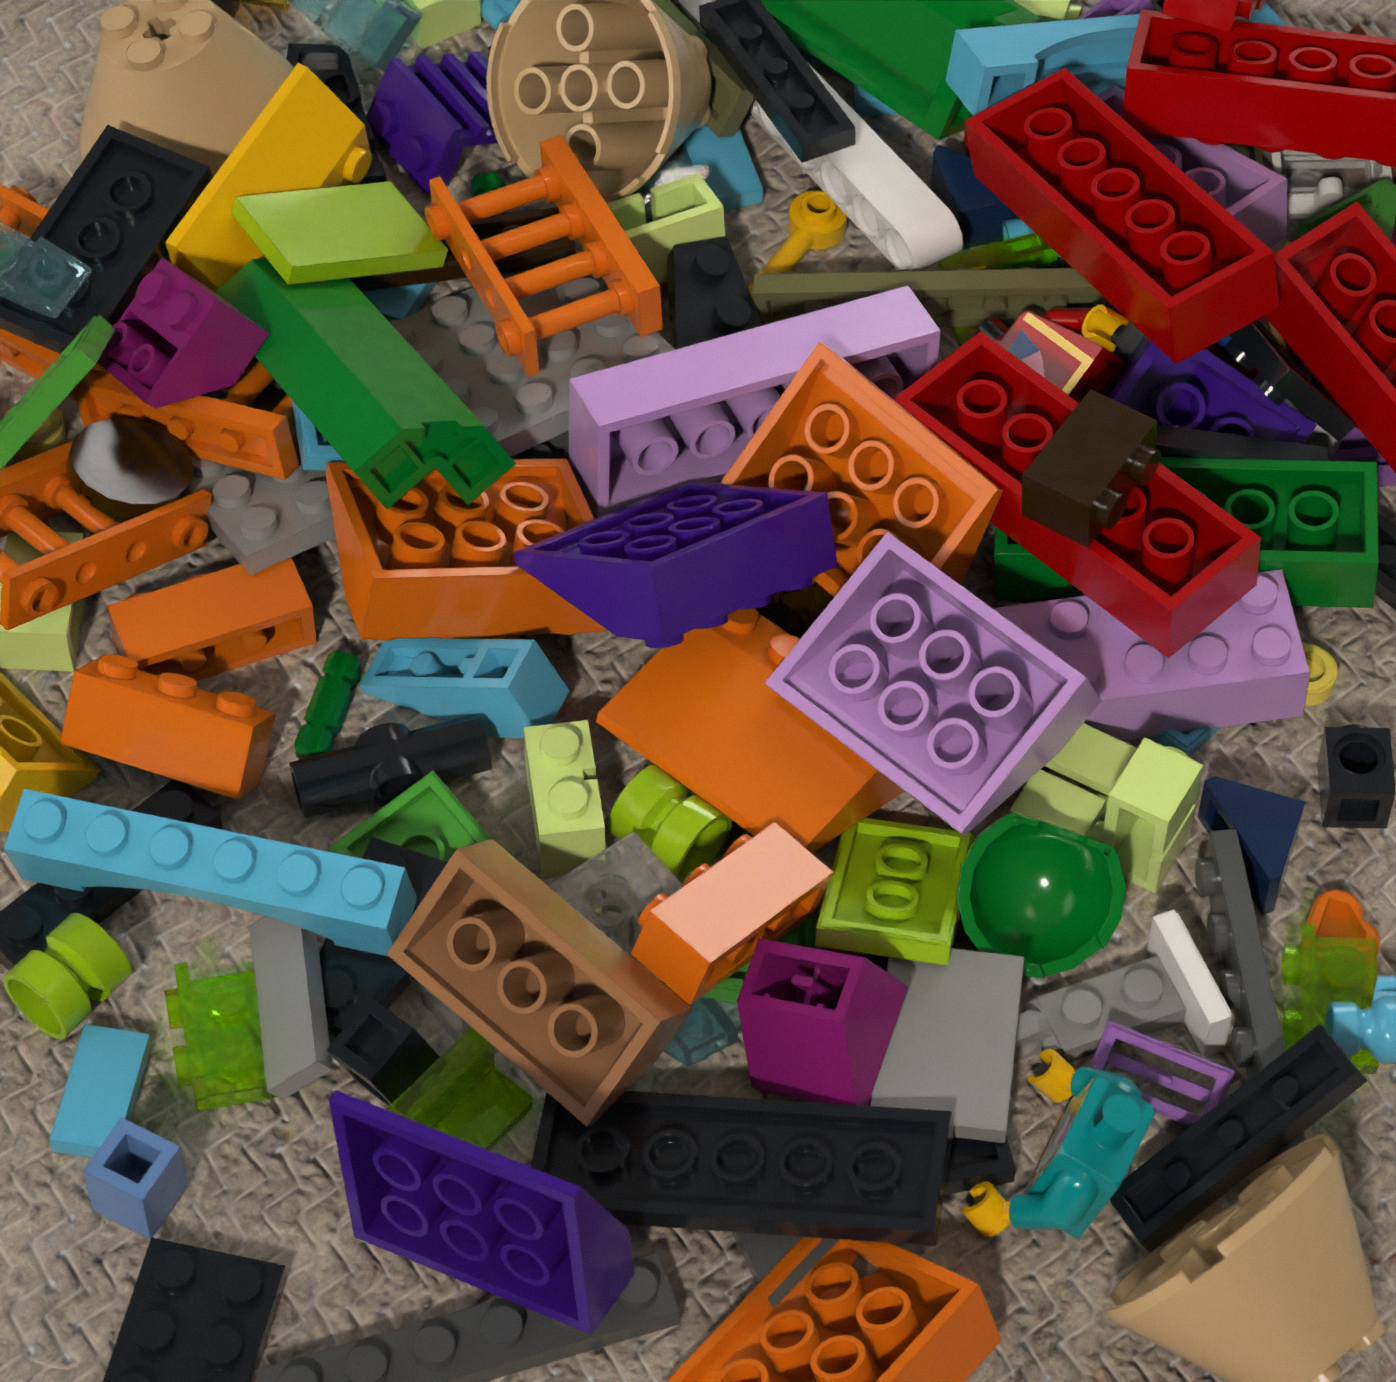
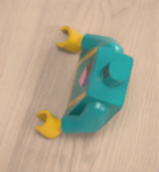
M1046 1049L1040 1052L1039 1058L1049 1066V1069L1038 1077L1028 1075V1081L1055 1103L1063 1102L1072 1095L1073 1098L1068 1103L1024 1194H1017L1013 1196L1010 1202H1007L990 1182H981L971 1188L970 1194L978 1204L972 1207H963L961 1212L976 1230L985 1237H993L1004 1231L1011 1223L1016 1229L1062 1230L1079 1239L1120 1186L1155 1114L1154 1107L1143 1100L1141 1091L1131 1079L1119 1073L1086 1066L1076 1069L1053 1049Z

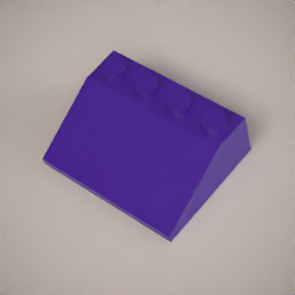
M688 481L514 552L517 566L615 636L645 640V645L649 648H665L680 644L684 641V633L695 628L705 629L723 625L728 622V614L739 609H755L766 606L772 601L771 595L782 590L791 591L809 587L814 583V576L838 566L827 493Z
M336 1090L329 1098L355 1238L591 1335L594 1333L633 1278L634 1268L629 1230L582 1187Z

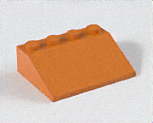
M822 342L816 345L719 483L827 493L838 566L814 576L813 579L833 597L836 596L887 532L962 585L1003 492L987 476Z
M512 459L516 464L469 505L464 502L435 468L388 509L382 505L346 462H327L325 473L345 597L361 640L377 639L390 641L398 638L431 637L452 639L463 636L495 635L514 637L527 634L574 635L577 633L605 632L606 628L517 566L515 562V551L595 519L567 459Z
M756 609L736 610L728 614V622L705 629L695 628L684 633V641L680 644L661 648L598 712L595 721L752 835H757L776 822L811 853L905 792L765 684L800 639L785 632L758 613Z
M802 1237L666 1382H965L1002 1339L980 1284L892 1243L839 1239L822 1259L773 1308L768 1297L823 1239ZM860 1255L880 1270V1272L860 1279L852 1264L857 1256Z

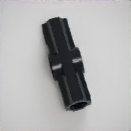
M476 714L409 731L406 726L399 723L380 724L362 733L354 746L289 762L296 798L304 818L370 801L379 808H383L431 771H434L443 782L492 770L486 734L481 719Z

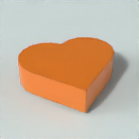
M1329 890L1318 895L1313 902L1298 942L1296 955L1342 971L1361 972L1371 967L1376 960L1380 937L1373 925L1362 919L1363 909L1354 895L1343 890Z

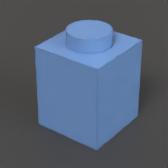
M123 1117L120 1118L84 1169L92 1211L151 1240V1237L153 1238L188 1187L181 1147Z

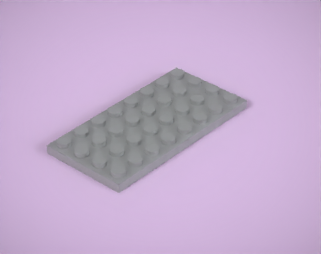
M528 270L500 274L505 279ZM590 274L517 301L529 318L608 290V285L601 277L595 279ZM473 287L454 296L441 298L433 305L406 316L403 320L389 321L478 418L510 457L569 431V379L675 350L658 332L640 337L627 316L621 318L617 313L536 341L539 374L528 377L516 356L508 358L504 354L497 338L495 322ZM273 380L248 407L271 412L287 393L276 380ZM295 423L290 428L299 466L286 480L191 457L194 472L187 496L202 489H205L212 495L211 506L206 509L209 527L250 576L336 537L326 471L302 469Z

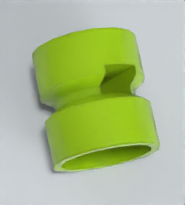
M653 764L641 770L620 793L608 819V830L637 853L650 852V861L682 885L689 871H694L703 863L711 866L729 837L732 820L698 795L688 797L690 789Z
M71 913L45 937L48 945L45 952L31 950L3 977L4 987L18 1009L37 1028L55 1039L63 1040L89 1016L92 1011L90 1000L105 1001L132 974L130 963L115 940L101 926L80 913Z

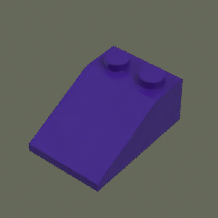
M1145 335L1126 361L1124 368L1104 394L1106 397L1157 420L1158 425L1172 424L1181 428L1218 433L1232 432L1242 436L1278 441H1298L1303 444L1317 426V424L1283 402L1280 406L1276 405L1251 379L1208 350L1203 349L1175 364Z

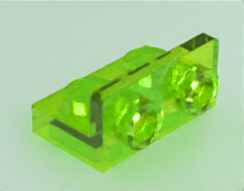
M1300 924L1293 945L1284 944L1282 951L1283 985H1293L1294 1007L1285 1008L1283 1013L1282 1036L1285 1048H1290L1320 1023L1325 1027L1326 1011L1330 1001L1355 1002L1360 1009L1371 1007L1377 978L1376 939L1315 936L1314 924ZM1359 1050L1354 1056H1349L1362 1074H1375L1379 1067V1062L1367 1050Z
M188 963L174 964L177 988L164 990L170 1030L183 1028L186 1045L173 1047L178 1086L192 1085L196 1111L277 1098L266 1090L254 971L190 981Z

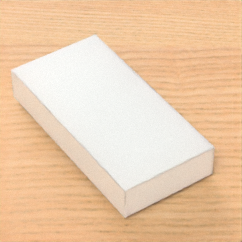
M1175 910L1153 916L1147 953L1150 958L1159 957L1186 1007L1184 1023L1203 1058L1224 1051L1233 1016L1230 1008L1180 915Z

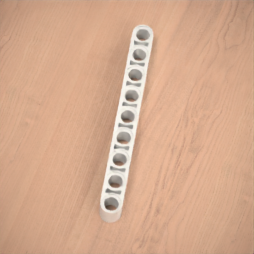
M670 0L713 43L700 25L699 6L715 0ZM812 67L811 69L854 124L855 145L802 163L755 98L753 99L748 112L898 270L920 271L962 250V232L950 209Z

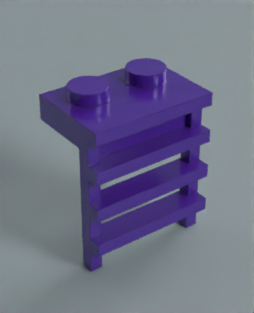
M479 51L470 52L467 61L460 62L453 53L444 54L441 62L438 64H434L426 55L417 56L412 66H407L399 57L390 58L366 115L373 135L426 195L431 194L430 179L440 176L447 186L465 146L498 143L491 124L487 102L486 78L488 60Z

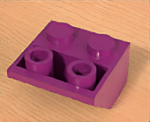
M161 258L154 270L142 279L137 288L136 296L119 321L112 325L115 332L97 363L142 401L156 409L235 385L269 333L216 292L164 258Z
M759 938L737 998L751 1087L759 1092L805 1102L868 1106L908 986L864 957Z

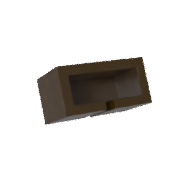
M1090 389L1022 474V516L1088 548L1104 527L1111 529L1117 524L1126 507L1127 497L1138 484L1145 486L1154 476L1161 459V452L1156 449L1158 421Z

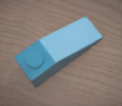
M398 638L384 641L359 684V687L367 695L446 722L476 714L481 719L487 736L492 738L524 739V727L552 724L570 691L537 642L529 639Z

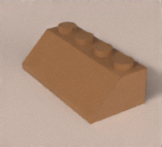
M493 839L456 849L386 953L586 1126L592 1125L657 1061L693 1010L690 1005Z

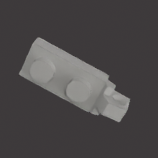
M1158 956L1038 996L1036 999L1024 1004L1023 1013L1018 1014L1014 1062L1039 1054L1046 1049L1055 1050L1065 1060L1071 1062L1096 1053L1108 1021L1116 1022L1149 1035L1183 1023L1186 1007ZM1117 1039L1114 1046H1117V1045H1120V1044H1123V1043H1126V1042H1123V1041Z

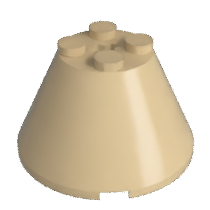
M126 0L121 5L109 8L101 16L100 24L103 30L79 131V147L82 159L84 160L106 126L110 125L210 166L212 176L214 177L294 67L284 56L211 0Z
M521 0L508 22H500L492 42L487 66L488 110L496 139L504 156L509 163L516 162L528 178L535 176L536 169L542 167L540 142L562 134L606 203L631 195L653 176L695 129H700L707 123L710 117L711 76L706 60V46L700 38L689 35L652 0Z
M1319 1134L1294 1145L1254 1170L1247 1176L1251 1184L1239 1194L1236 1201L1225 1209H1222L1215 1201L1151 1253L1149 1252L1109 1294L1110 1298L1117 1305L1111 1306L1107 1303L1103 1306V1310L1110 1319L1227 1382L1335 1381L1343 1371L1336 1361L1349 1350L1353 1354L1362 1351L1375 1342L1387 1328L1378 1318L1338 1148L1327 1134Z

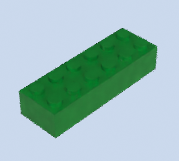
M1161 457L1160 463L1261 537L1258 572L1282 569L1292 606L1374 607L1378 572L1377 462ZM995 527V599L1056 600L1086 596Z

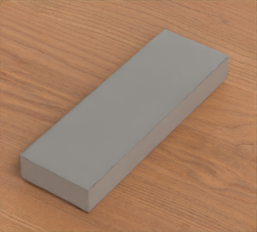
M264 916L250 925L266 1090L268 1093L284 1100L333 1069L331 1054L326 1050L330 1043L317 934Z

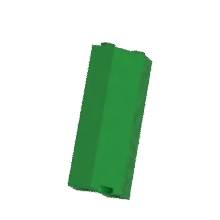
M760 0L791 41L937 140L966 130L965 120L972 117V114L945 81L955 30L1040 23L1042 20L1014 0Z
M252 259L215 291L269 333L254 356L386 509L390 508L435 468L464 502L469 505L516 464L478 418L349 278L288 285L268 259Z

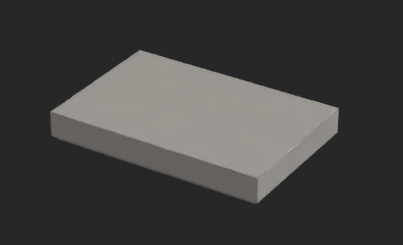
M953 948L948 966L889 957L887 973L907 985L908 990L872 1092L870 1106L951 1111L954 1123L952 1137L1005 1143L1024 957Z

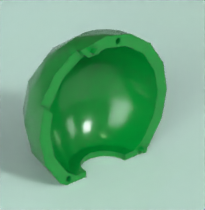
M1011 812L1004 814L975 838L960 864L956 899L964 931L980 952L1023 956L1022 976L1045 979V976L1076 968L1100 948L1104 949L1121 921L1126 884L1119 855L1113 846L1057 825Z

